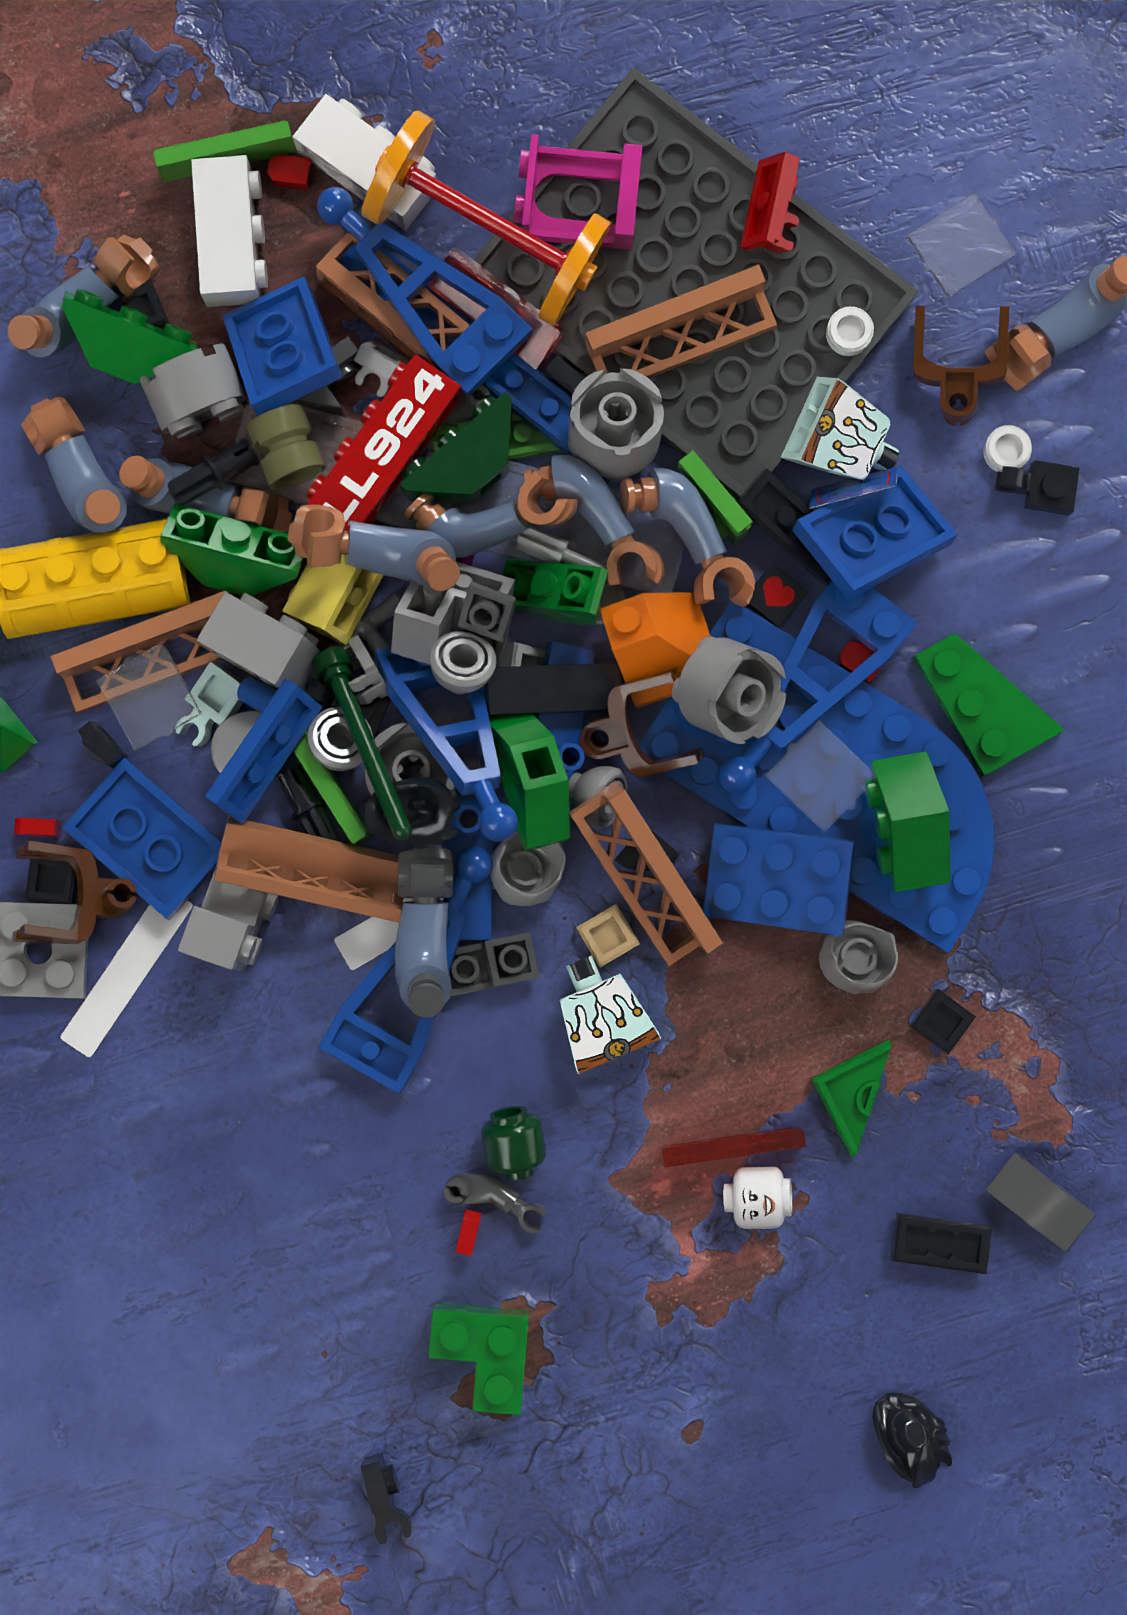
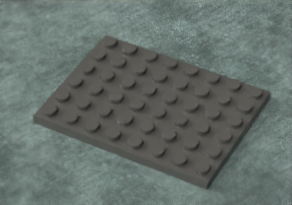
M633 67L566 147L567 149L623 154L624 143L643 145L632 250L600 247L592 264L598 267L584 292L577 289L555 326L538 318V314L556 278V275H554L556 270L500 237L493 235L462 273L498 295L533 328L532 336L573 369L583 371L588 376L596 371L585 346L586 332L759 265L766 280L764 294L777 322L776 329L649 378L659 389L662 397L664 423L661 438L684 457L694 450L724 488L739 499L763 469L767 468L773 473L784 460L781 458V455L816 378H838L846 383L916 298L919 290L795 193L791 198V202L788 203L787 212L796 215L799 218V224L793 228H783L782 231L784 239L794 243L793 250L778 254L763 247L750 251L741 249L740 246L758 164ZM551 176L543 180L536 188L534 195L535 203L541 212L553 218L589 221L592 215L597 213L612 222L611 224H616L620 182ZM515 210L507 218L512 223H514ZM514 223L515 225L522 228L521 223ZM546 242L564 253L567 250L571 251L574 244ZM754 299L736 305L730 320L747 327L763 321ZM844 307H857L864 310L872 319L874 325L873 337L868 347L862 353L854 356H844L835 352L828 344L826 328L830 318L836 311ZM728 309L716 314L725 317ZM705 318L693 322L687 337L705 344L715 340L721 325ZM685 326L677 328L673 331L682 334ZM726 328L723 336L735 331ZM663 335L650 339L645 354L659 360L667 359L673 356L678 342ZM642 343L634 345L631 348L639 351ZM683 345L680 353L692 348L687 345ZM621 352L602 358L608 373L620 372V368L631 369L635 358ZM641 361L638 370L649 366V364Z

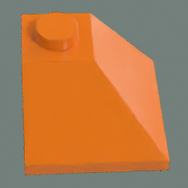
M694 592L642 593L600 608L612 651L625 682L675 667H679L681 674L687 660L697 649L699 642L705 637L711 636L701 604L695 605ZM674 682L632 692L630 695L635 707L638 709L672 697Z

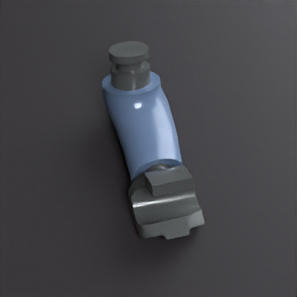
M436 845L420 850L415 847V849L398 853V896L414 898V901H406L402 904L396 937L395 977L403 1002L414 1014L423 1018H430L439 1014L450 998L452 991L447 960L448 903L438 901V898L453 897V854L451 850L437 848Z

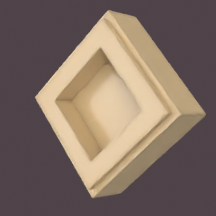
M617 904L576 927L599 968L640 944Z

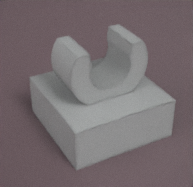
M375 339L363 343L354 359L356 363L364 366L357 372L355 384L359 386L366 384L369 375L374 373L381 381L376 395L383 397L389 391L390 386L387 383L395 368L401 362L408 364L411 359Z

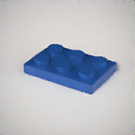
M305 276L222 315L250 405L257 416L272 409L282 407L343 378L312 288Z
M902 466L897 468L895 487L829 503L798 519L792 529L847 600L858 596L950 546L958 535Z
M125 757L62 827L119 878L130 880L136 887V893L167 920L174 916L216 868L222 842Z
M714 823L703 912L706 917L842 936L845 931L856 841L726 823Z

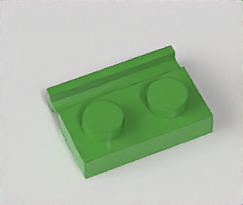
M692 450L678 462L679 466L676 472L684 475L697 488L713 517L722 541L727 538L735 546L748 535L751 528L750 524L753 521L694 450Z

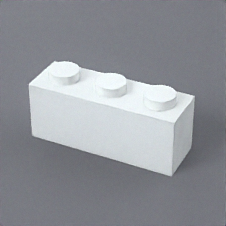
M325 94L293 135L297 153L305 158H310L312 164L364 201L376 174L375 167L385 148L392 144L395 136L380 125H377L374 129L361 119L363 116L360 111L345 99H340L337 102ZM423 156L417 168L437 179L434 165ZM408 185L387 218L404 231H407L431 198Z
M247 155L191 159L200 294L207 307L244 305L261 297L260 288H268L266 261L258 260L257 246L258 243H265L264 222L262 215H255L254 199H262L259 171H252Z

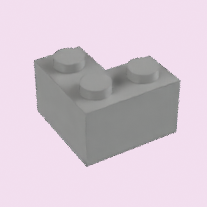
M456 562L460 568V576L456 584L448 590L435 591L430 586L420 585L417 582L411 581L394 611L391 653L430 664V651L433 644L441 636L459 631L460 629L457 625L471 581L513 596L515 579Z
M225 592L196 641L210 652L276 689L287 679L306 692L312 678L315 679L316 677L312 661L321 652L316 647L319 640L306 632V627L286 615H283L280 621L266 615L268 607L254 597L244 593L241 599H238Z
M214 870L202 906H193L178 951L230 970L245 972L246 966L248 964L254 966L258 959L263 939L257 936L263 919L267 921L272 919L279 895L214 881Z

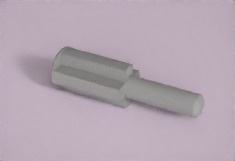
M530 525L529 529L517 535L515 549L545 562L561 564L562 561L572 565L597 566L607 569L606 565L568 549L569 541L533 525Z

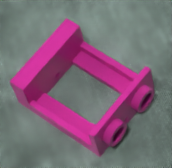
M531 134L530 150H521L519 178L527 179L525 195H516L514 223H521L522 229L545 242L575 244L588 221L553 218L545 215L538 209L535 203L534 195L536 188L543 180L551 176L620 182L616 224H611L601 247L632 250L643 145L624 143L623 154L539 146L538 135Z

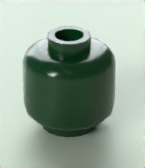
M522 1106L505 1107L492 1112L489 1116L490 1120L481 1129V1138L488 1167L493 1172L505 1174L508 1180H521L530 1177L534 1173L533 1168L544 1161L547 1152L540 1119L535 1114L528 1113L527 1109Z

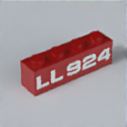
M416 354L408 364L401 362L395 368L387 383L391 387L381 402L375 399L370 403L361 417L360 422L364 424L354 439L347 437L341 443L333 457V460L337 462L327 477L323 474L319 475L306 494V497L310 499L307 505H323L342 512L345 519L344 531H347L349 521L367 524L374 522L400 483L404 480L403 472L410 464L420 458L463 398L460 384Z

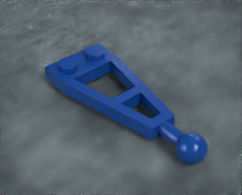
M331 187L320 194L317 201V211L320 217L329 224H341L359 241L354 247L359 259L432 364L439 371L460 384L462 393L467 398L533 334V328L495 293L386 224L376 225L372 229L354 211L353 199L346 190L339 187ZM384 244L419 266L399 287L375 255ZM435 277L486 309L445 351L442 350L409 303Z
M831 581L815 601L782 665L786 679L781 677V692H784L788 684H790L815 704L784 731H781L774 725L766 735L759 739L754 738L741 756H733L725 760L719 769L721 785L731 793L739 794L748 791L756 780L755 767L772 746L780 752L889 660L918 622L873 587L847 600L835 583ZM824 614L875 652L830 691H827L797 667Z
M391 647L375 650L374 664L386 683V692L389 698L461 795L475 794L482 809L479 817V828L482 834L487 839L495 842L505 841L512 837L517 829L518 819L515 811L510 806L500 803L494 789L499 788L501 775L483 687L477 691L466 693L471 720L437 727L412 694L414 691L441 686L435 679L430 664L391 653ZM476 743L481 768L469 771L452 747Z
M478 846L466 847L458 853L455 860L457 876L453 882V897L444 898L443 901L438 898V901L448 903V921L450 924L447 930V960L449 974L468 918V914L460 911V908L473 884L485 880L492 870V859L489 853ZM395 941L341 1005L318 1048L401 1094L426 1050L436 1016L430 1018L419 1017L410 1044L356 1013L395 967Z

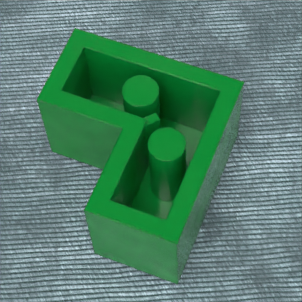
M927 751L871 760L872 780L865 781L864 785L869 809L877 808V811H875L876 829L879 839H883L884 846L876 848L881 875L889 874L894 892L951 883L949 809Z
M435 1303L432 1313L429 1358L477 1362L473 1411L521 1415L529 1310Z

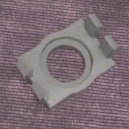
M358 635L349 639V644L344 646L343 649L347 651L349 657L354 654L357 656L351 659L353 672L363 667L366 673L352 680L348 685L353 692H359L364 690L366 686L373 684L372 687L356 695L359 704H369L377 697L381 699L388 695L386 683Z

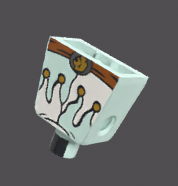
M817 377L781 458L842 477L864 480L868 476L871 467L878 471L893 468L898 460L899 451L897 448L883 442L890 427V419L842 380L838 378Z
M592 955L566 966L576 993L560 999V1004L578 1074L661 1039L659 1032L621 974L602 981Z

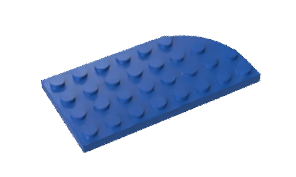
M731 600L710 632L712 637L729 638L769 653L776 657L782 665L796 640L746 607L736 606ZM807 647L797 666L827 691L832 690L850 674L810 647ZM863 681L780 752L772 746L755 767L756 780L754 785L748 791L736 794L727 791L721 785L719 769L728 758L741 756L755 737L744 740L746 742L744 744H736L693 726L685 719L680 710L679 703L675 702L673 697L667 699L639 743L642 752L651 760H660L702 747L705 756L700 759L698 764L660 772L662 775L743 826L856 841L849 893L942 952L950 953L979 905L989 881L994 853V826L986 792L976 771L957 745L942 731ZM788 684L784 691L786 693L785 705L775 724L781 731H784L815 704L790 684ZM927 751L949 809L951 883L894 892L889 874L881 875L876 848L884 846L883 839H879L876 829L875 811H877V808L869 809L864 783L865 781L872 780L871 760Z

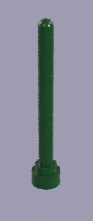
M340 647L323 650L312 661L318 681L321 684L325 683L326 687L334 692L394 837L401 841L407 840L411 836L412 828L356 696L348 685L352 680L351 674L353 672V665L348 653Z

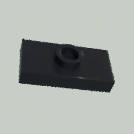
M896 1212L890 1260L987 1274L992 1226Z

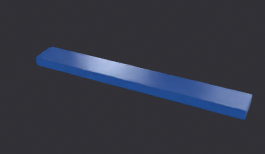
M352 245L338 261L349 271L367 270L355 252V245ZM383 247L379 249L409 275L413 273L411 269ZM393 279V281L399 287L401 284L395 279ZM362 280L370 288V280ZM375 282L376 294L384 301H387V297ZM430 284L425 286L428 291L469 325L475 321ZM430 308L414 309L427 329H439L438 315ZM444 321V328H453ZM458 337L445 338L446 349ZM436 338L435 340L440 346V338ZM514 352L482 385L496 399L506 392L512 398L513 413L565 454L573 456L567 445L572 396ZM602 477L608 485L610 480H608L606 477Z

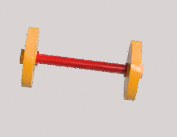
M419 110L414 111L406 120L392 144L385 148L375 167L376 174L361 209L362 216L377 225L382 224L402 197L407 186L410 185L555 269L554 275H556V278L538 314V318L555 326L577 289L584 292L598 267L592 264L612 222L594 213L571 251L567 250L564 253L418 169L417 167L430 142L435 127V119Z

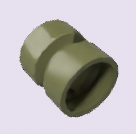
M292 404L278 407L257 416L246 425V430L255 452L265 455L261 461V468L270 489L282 490L302 484L318 476L326 469L317 442L307 439V435L312 429L303 406Z

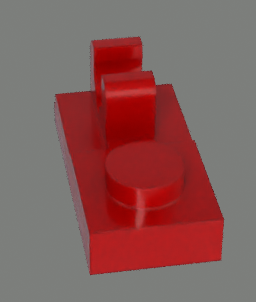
M785 151L758 161L740 246L741 249L750 251L763 247L778 254L793 250L794 243L784 239L782 231L783 228L789 229L799 224V218L787 212L788 203L791 202L798 184L796 175L799 157Z

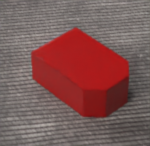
M276 154L269 160L267 174L274 186L309 190L312 162L310 158Z
M858 641L848 642L838 656L839 664L842 668L852 673L875 652ZM880 668L864 680V682L870 684Z
M15 818V835L60 838L61 821L56 819Z
M465 1210L456 1253L472 1256L482 1212Z

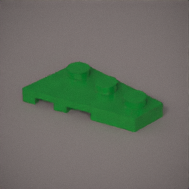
M956 633L913 657L915 664L981 777L1064 731L1058 723Z

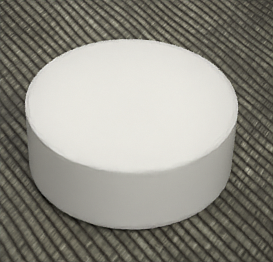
M851 306L836 311L830 318L826 328L828 344L835 352L844 356H854L862 353L870 344L874 333V325L870 316L864 310Z
M1005 425L995 429L985 441L983 448L986 463L996 472H1002L1003 466L1022 468L1029 460L1032 452L1029 436L1019 427Z

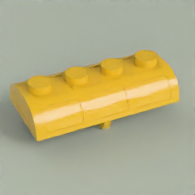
M168 518L117 527L105 533L91 532L15 547L0 548V625L6 638H18L176 609L190 604L185 566L179 561L178 555H173L160 542V536Z

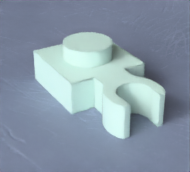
M210 662L185 699L196 708L191 715L185 716L179 721L176 733L186 735L190 726L195 724L198 727L199 734L192 745L202 747L207 744L212 734L214 722L220 725L224 720L235 715L243 703L237 696L238 687L242 681L219 663Z

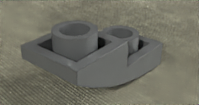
M471 581L457 626L460 627L459 631L471 632L484 638L495 652L496 667H500L511 627L516 597Z
M526 932L458 947L449 974L452 986L450 997L540 978L531 933Z
M1017 1153L1011 1156L986 1189L1012 1212L1065 1252L1070 1250L1096 1217V1214L1063 1187L1051 1181Z

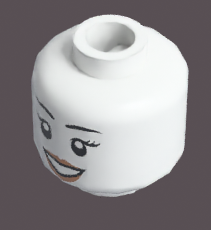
M741 1167L734 1174L733 1184H724V1211L733 1212L737 1226L743 1229L779 1228L783 1224L785 1216H792L791 1178H784L783 1173L778 1167Z

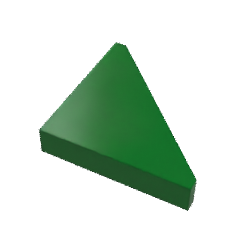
M888 1039L810 1078L850 1157L858 1154L861 1138L868 1117H870L887 1057L892 1048Z

